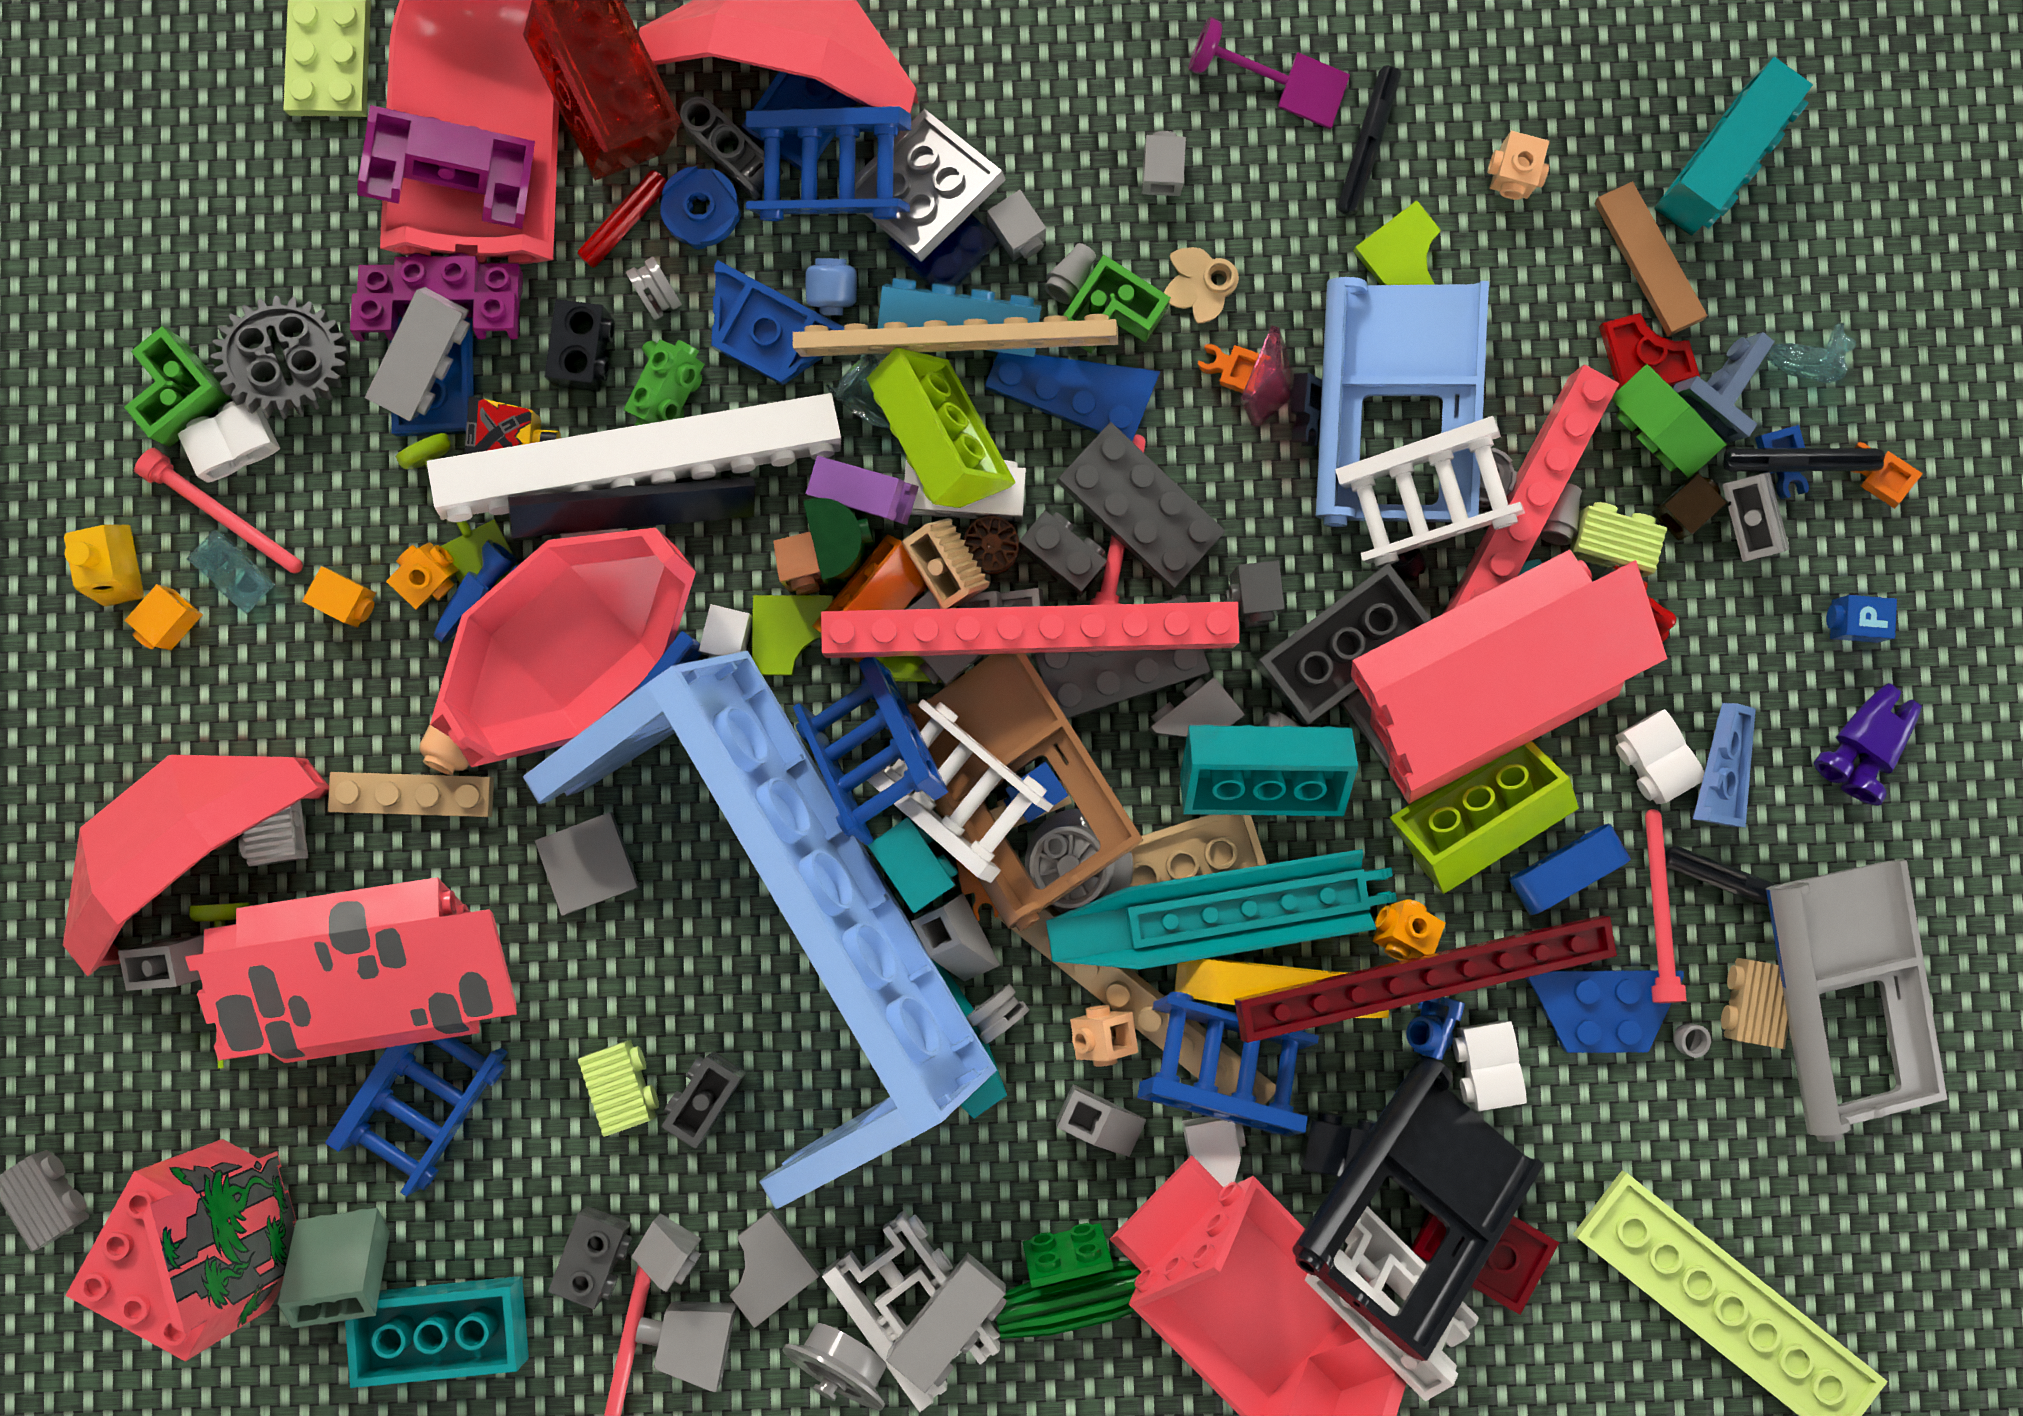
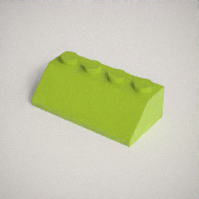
M895 347L866 378L874 392V400L883 409L890 423L891 432L901 443L906 453L908 464L915 470L923 485V492L932 504L961 508L1011 488L1016 483L949 360Z
M1530 741L1414 801L1392 815L1390 819L1421 869L1438 889L1445 894L1570 815L1579 807L1570 778Z

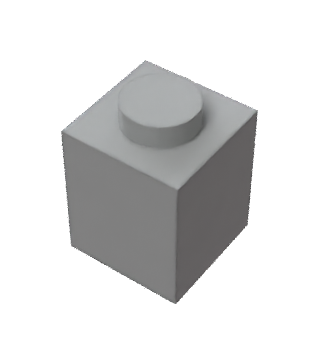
M1158 131L1153 135H1146L1141 194L1181 195L1184 184L1186 137L1177 136L1176 133L1171 131Z
M1018 190L987 210L988 225L1013 261L1021 256L1027 259L1043 248V242L1046 241V227L1021 190Z

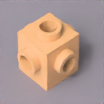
M1511 130L1501 144L1500 151L1495 150L1488 167V173L1493 175L1490 189L1500 191V195L1505 198L1519 200L1522 198L1528 199L1536 187L1542 188L1549 171V164L1544 163L1549 141Z
M1098 1005L1086 1008V1015L1070 1019L1076 1060H1093L1094 1066L1102 1067L1118 1063V1058L1138 1053L1133 1012L1110 1011L1109 1005Z

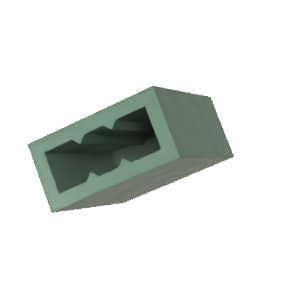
M378 1208L359 1209L352 1212L320 1215L313 1218L296 1220L278 1305L291 1328L376 1316L390 1235Z

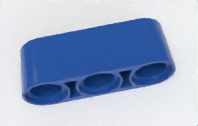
M1608 823L1586 833L1513 875L1509 881L1528 914L1535 915L1629 862L1631 858L1612 825Z

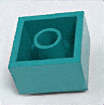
M907 817L876 838L868 847L907 905L915 913L955 886L957 883L953 877L959 872L946 853L940 856L937 855L930 844L935 840Z

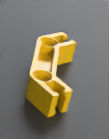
M1210 957L1177 963L1174 992L1189 994L1193 996V999L1235 1005L1234 999L1350 972L1315 970ZM1389 1010L1356 1018H1388Z

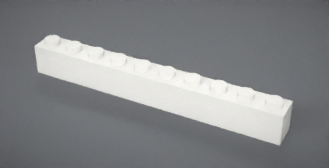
M832 393L429 460L427 461L434 508L441 520L447 519L450 522H462L471 519L473 514L489 512L492 515H503L509 513L508 497L636 487L647 484L675 483L676 479L692 477L694 480H705L714 477L717 472L732 470L733 473H746L754 470L756 466L771 463L773 466L779 467L792 464L798 458L811 456L812 459L816 460L817 455L829 458L834 455V452L841 450V434Z

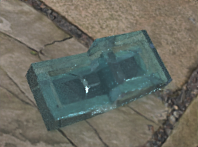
M218 529L213 530L187 557L189 562L216 584V589L246 614L275 586L273 581Z

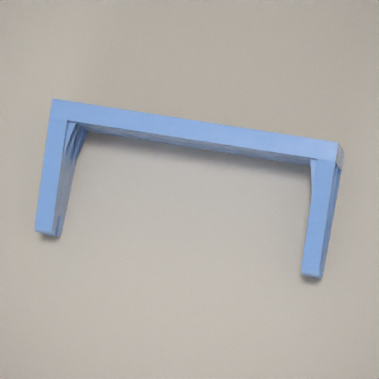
M748 651L671 666L526 773L523 778L538 804L553 800L562 793L569 796L585 790L674 733H676L890 1095L889 1098L800 1149L782 1163V1167L769 1173L759 1181L774 1208L778 1209L943 1122L997 1069L933 961L929 958L920 939L864 845L855 836H846L839 827L836 820L839 812L823 776Z

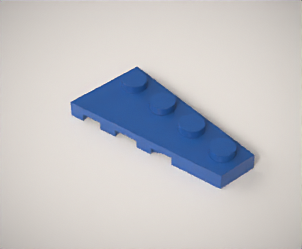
M998 352L986 381L985 389L1097 434L1112 422L1126 437L1133 441L1160 371L1037 354L1034 357Z

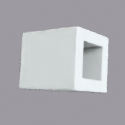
M710 604L699 652L709 656L708 658L746 651L753 617L749 613Z

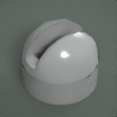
M1686 1023L1677 1027L1673 1035V1042L1682 1054L1697 1058L1703 1056L1709 1050L1711 1036L1703 1026Z

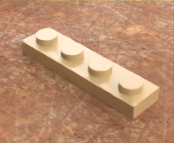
M330 772L328 812L492 817L494 777Z

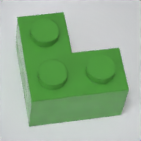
M1103 254L1063 316L1068 317V321H1083L1086 315L1105 314L1109 316V319H1116L1117 325L1146 343L1167 312L1171 297ZM1097 346L1080 347L1092 354Z
M163 326L131 351L155 382L124 408L149 438L167 447H171L180 440L178 433L187 428L186 425L189 421L198 417H208L231 398L229 394L226 395L220 383L184 339Z
M1648 364L1625 383L1611 399L1621 409L1615 416L1631 432L1637 427L1642 430L1636 437L1653 454L1660 449L1655 456L1670 472H1673L1678 467L1690 478L1727 445L1700 415Z

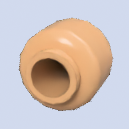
M429 725L419 746L421 754L425 757L423 762L430 768L447 775H453L454 771L467 769L469 763L460 748L449 736Z

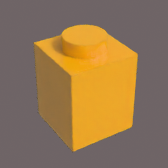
M321 566L302 602L345 624L358 628L360 623L366 621L371 615L375 605L373 599L376 592Z
M156 584L124 621L136 630L132 634L133 637L145 647L152 650L154 647L172 650L203 614L174 589Z

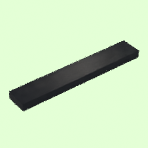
M753 477L508 497L511 538L754 517L756 485Z

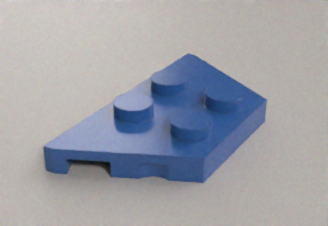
M719 260L715 263L714 325L712 326L711 346L714 350L783 386L825 357H801L793 349V332H804V328L810 325L827 326L829 331L844 330V327Z
M1556 970L1525 978L1535 991L1541 1003L1539 1006L1546 1019L1551 1022L1555 1030L1554 1035L1562 1050L1567 1053L1649 1052L1671 1003H1653L1651 986H1655V978L1659 977L1658 970ZM1675 970L1676 977H1680L1682 982L1684 971Z

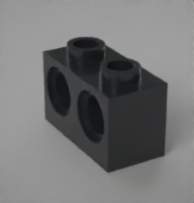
M560 299L555 300L544 376L553 386L600 392L602 381H606L609 375V358L605 357L607 342H612L615 334V321L603 305ZM592 320L593 327L588 333L583 335L577 334V327L582 321ZM580 358L588 360L584 371L576 374L571 373V366L574 361Z

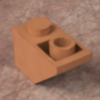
M811 532L774 540L778 576L782 585L789 592L796 591L797 596L818 592L820 590L819 585L825 583L821 577Z

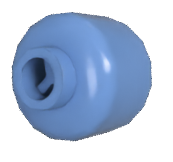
M817 258L815 259V265H811L806 269V302L812 307H819L821 315H843V307H851L856 303L857 273L854 267L847 265V259Z

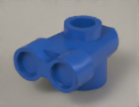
M1447 997L1419 1002L1418 1008L1421 1009V1015L1411 1020L1406 1030L1407 1041L1414 1048V1052L1443 1060L1445 1051L1453 1043V1029L1456 1020L1461 1021L1465 1003Z

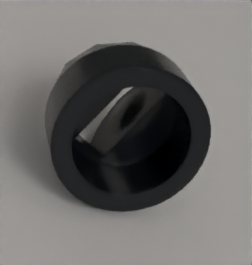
M1419 548L1398 554L1399 561L1391 564L1398 576L1406 581L1417 580L1419 574H1423L1426 569V561Z

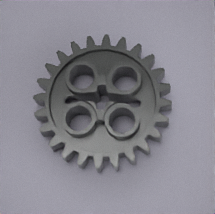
M275 296L272 306H266L265 302L260 298L257 302V310L253 311L244 304L242 309L245 316L240 318L230 314L229 319L232 323V328L219 326L218 329L223 339L212 341L217 353L211 354V359L216 367L213 369L214 374L220 382L226 395L231 394L237 406L245 402L248 412L251 414L261 406L265 418H269L274 409H279L282 418L286 419L289 409L295 408L296 412L303 416V405L309 404L317 410L319 409V404L316 398L321 396L328 400L332 399L329 386L335 388L342 387L338 375L348 373L344 361L349 360V355L346 347H344L346 342L343 333H339L340 331L335 320L329 321L324 309L315 313L313 304L310 301L302 308H299L296 297H292L287 305H282L279 296ZM270 329L275 330L294 381L291 386L286 385L278 364L275 351L268 336V330ZM292 333H301L296 337H288ZM253 344H261L257 348L249 349ZM304 366H313L311 369L307 371H300V369ZM265 377H274L268 382H260Z

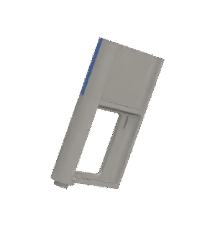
M1907 860L1880 862L1767 887L1766 894L1807 1133L1815 1135L1817 1140L1821 1142L1839 1141L1843 1139V1133L1851 1130V1124L1947 1100ZM1877 981L1880 986L1896 1085L1893 1090L1837 1104L1819 995Z

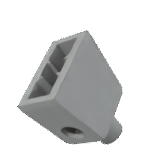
M671 1302L665 1311L663 1321L641 1317L635 1342L658 1347L654 1362L656 1370L708 1391L716 1392L723 1378L737 1305L726 1302Z

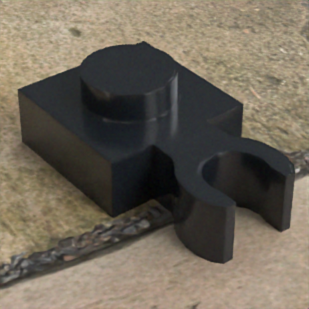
M1308 372L1294 373L1293 387L1289 394L1290 413L1296 415V422L1292 430V442H1302V447L1317 446L1319 439L1317 423L1320 421L1322 379Z

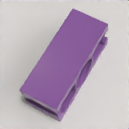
M817 455L806 494L817 498L833 499L848 508L907 525L919 486L906 483L895 477Z

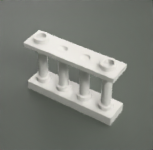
M1494 416L1335 469L1339 484L1345 489L1351 487L1352 492H1357L1374 546V549L1361 553L1364 562L1368 564L1374 562L1376 568L1383 567L1388 563L1398 562V554L1491 524L1494 530L1518 523L1517 516L1525 514L1521 502L1508 505L1491 451V447L1494 445L1493 439L1501 437ZM1469 448L1470 453H1475L1493 510L1468 518L1451 464V460L1454 459L1453 453ZM1428 461L1430 466H1435L1453 523L1431 531L1428 530L1411 475L1415 472L1413 466ZM1389 474L1391 479H1396L1413 534L1412 537L1391 544L1389 543L1373 490V486L1376 485L1374 479Z
M922 699L918 706L932 717L920 732L927 748L930 747L944 728L960 741L959 745L938 769L945 785H948L973 752L990 767L951 816L945 815L943 819L933 811V808L936 806L934 800L923 791L915 792L914 794L910 792L895 802L894 805L976 877L991 883L1001 871L991 862L995 856L992 853L1032 802L1049 812L1053 805L1043 797L1047 790L1029 775L1022 780L954 723L959 716L942 702L933 706ZM898 759L893 767L889 765L867 781L879 792H882L905 776L904 771L908 767L905 761ZM1003 777L1020 792L980 842L975 840L971 844L961 836L965 831L963 826Z

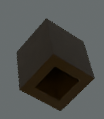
M1697 474L1684 481L1652 513L1679 541L1695 533L1727 502L1720 496L1721 491L1711 479Z

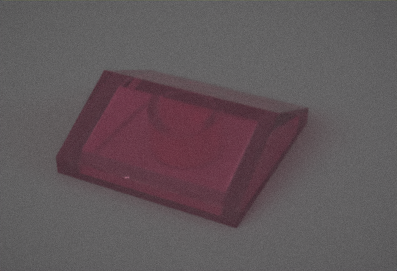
M1271 325L1241 396L1242 404L1251 424L1258 427L1289 400L1291 390L1289 355L1279 327Z

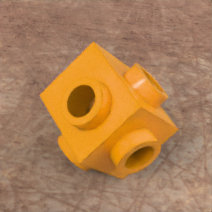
M431 542L419 548L411 545L396 560L400 567L386 582L417 610L427 604L433 597L437 601L442 599L454 587L455 584L450 579L459 569L453 564V557L443 547L439 545L434 546Z
M1405 899L1387 905L1379 912L1375 921L1377 930L1372 941L1385 948L1384 952L1388 956L1400 961L1433 954L1436 951L1446 922L1426 912L1427 908L1420 902Z

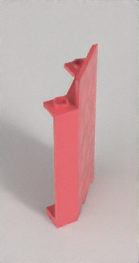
M1568 550L1352 660L1351 677L1372 709L1370 725L1390 756L1388 772L1408 804L1619 696L1627 679L1666 660L1667 656L1637 561L1634 560L1592 582V574L1589 567L1584 561H1578L1571 550Z

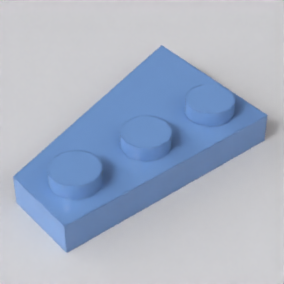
M1722 703L1693 816L1694 820L1746 828L1755 708L1738 703Z

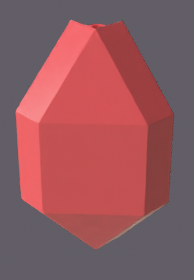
M692 0L640 27L631 62V67L638 81L651 84L654 83L658 65L705 57H717L816 79L865 107L900 106L911 114L913 103L918 104L916 87L856 0Z
M657 528L547 540L462 614L430 725L453 740L462 751L471 768L565 745L632 695L673 643L696 571L678 547Z
M168 755L80 827L63 947L87 977L101 966L120 964L119 950L113 944V941L125 921L212 850L304 798L320 800L329 792V785L309 760L304 758Z

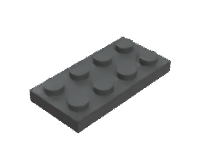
M1112 422L1097 435L1056 480L1071 497L1170 590L1174 589L1225 533V530Z

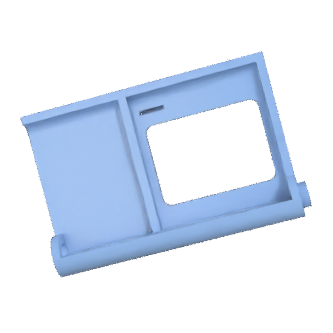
M1337 277L1327 281L1316 517L1323 519L1324 526L1345 527L1347 526V521H1366L1357 492H1352L1351 487L1347 489L1339 484L1335 471L1337 468L1360 461L1362 406L1366 397L1437 396L1443 401L1441 433L1483 419L1489 281H1480L1476 284L1367 285L1365 280L1355 277ZM1469 448L1453 453L1454 459L1451 460V464L1468 518L1479 515L1480 469L1475 453H1470ZM1439 481L1438 501L1433 505H1421L1426 522L1452 523ZM1378 504L1383 521L1409 522L1404 505Z

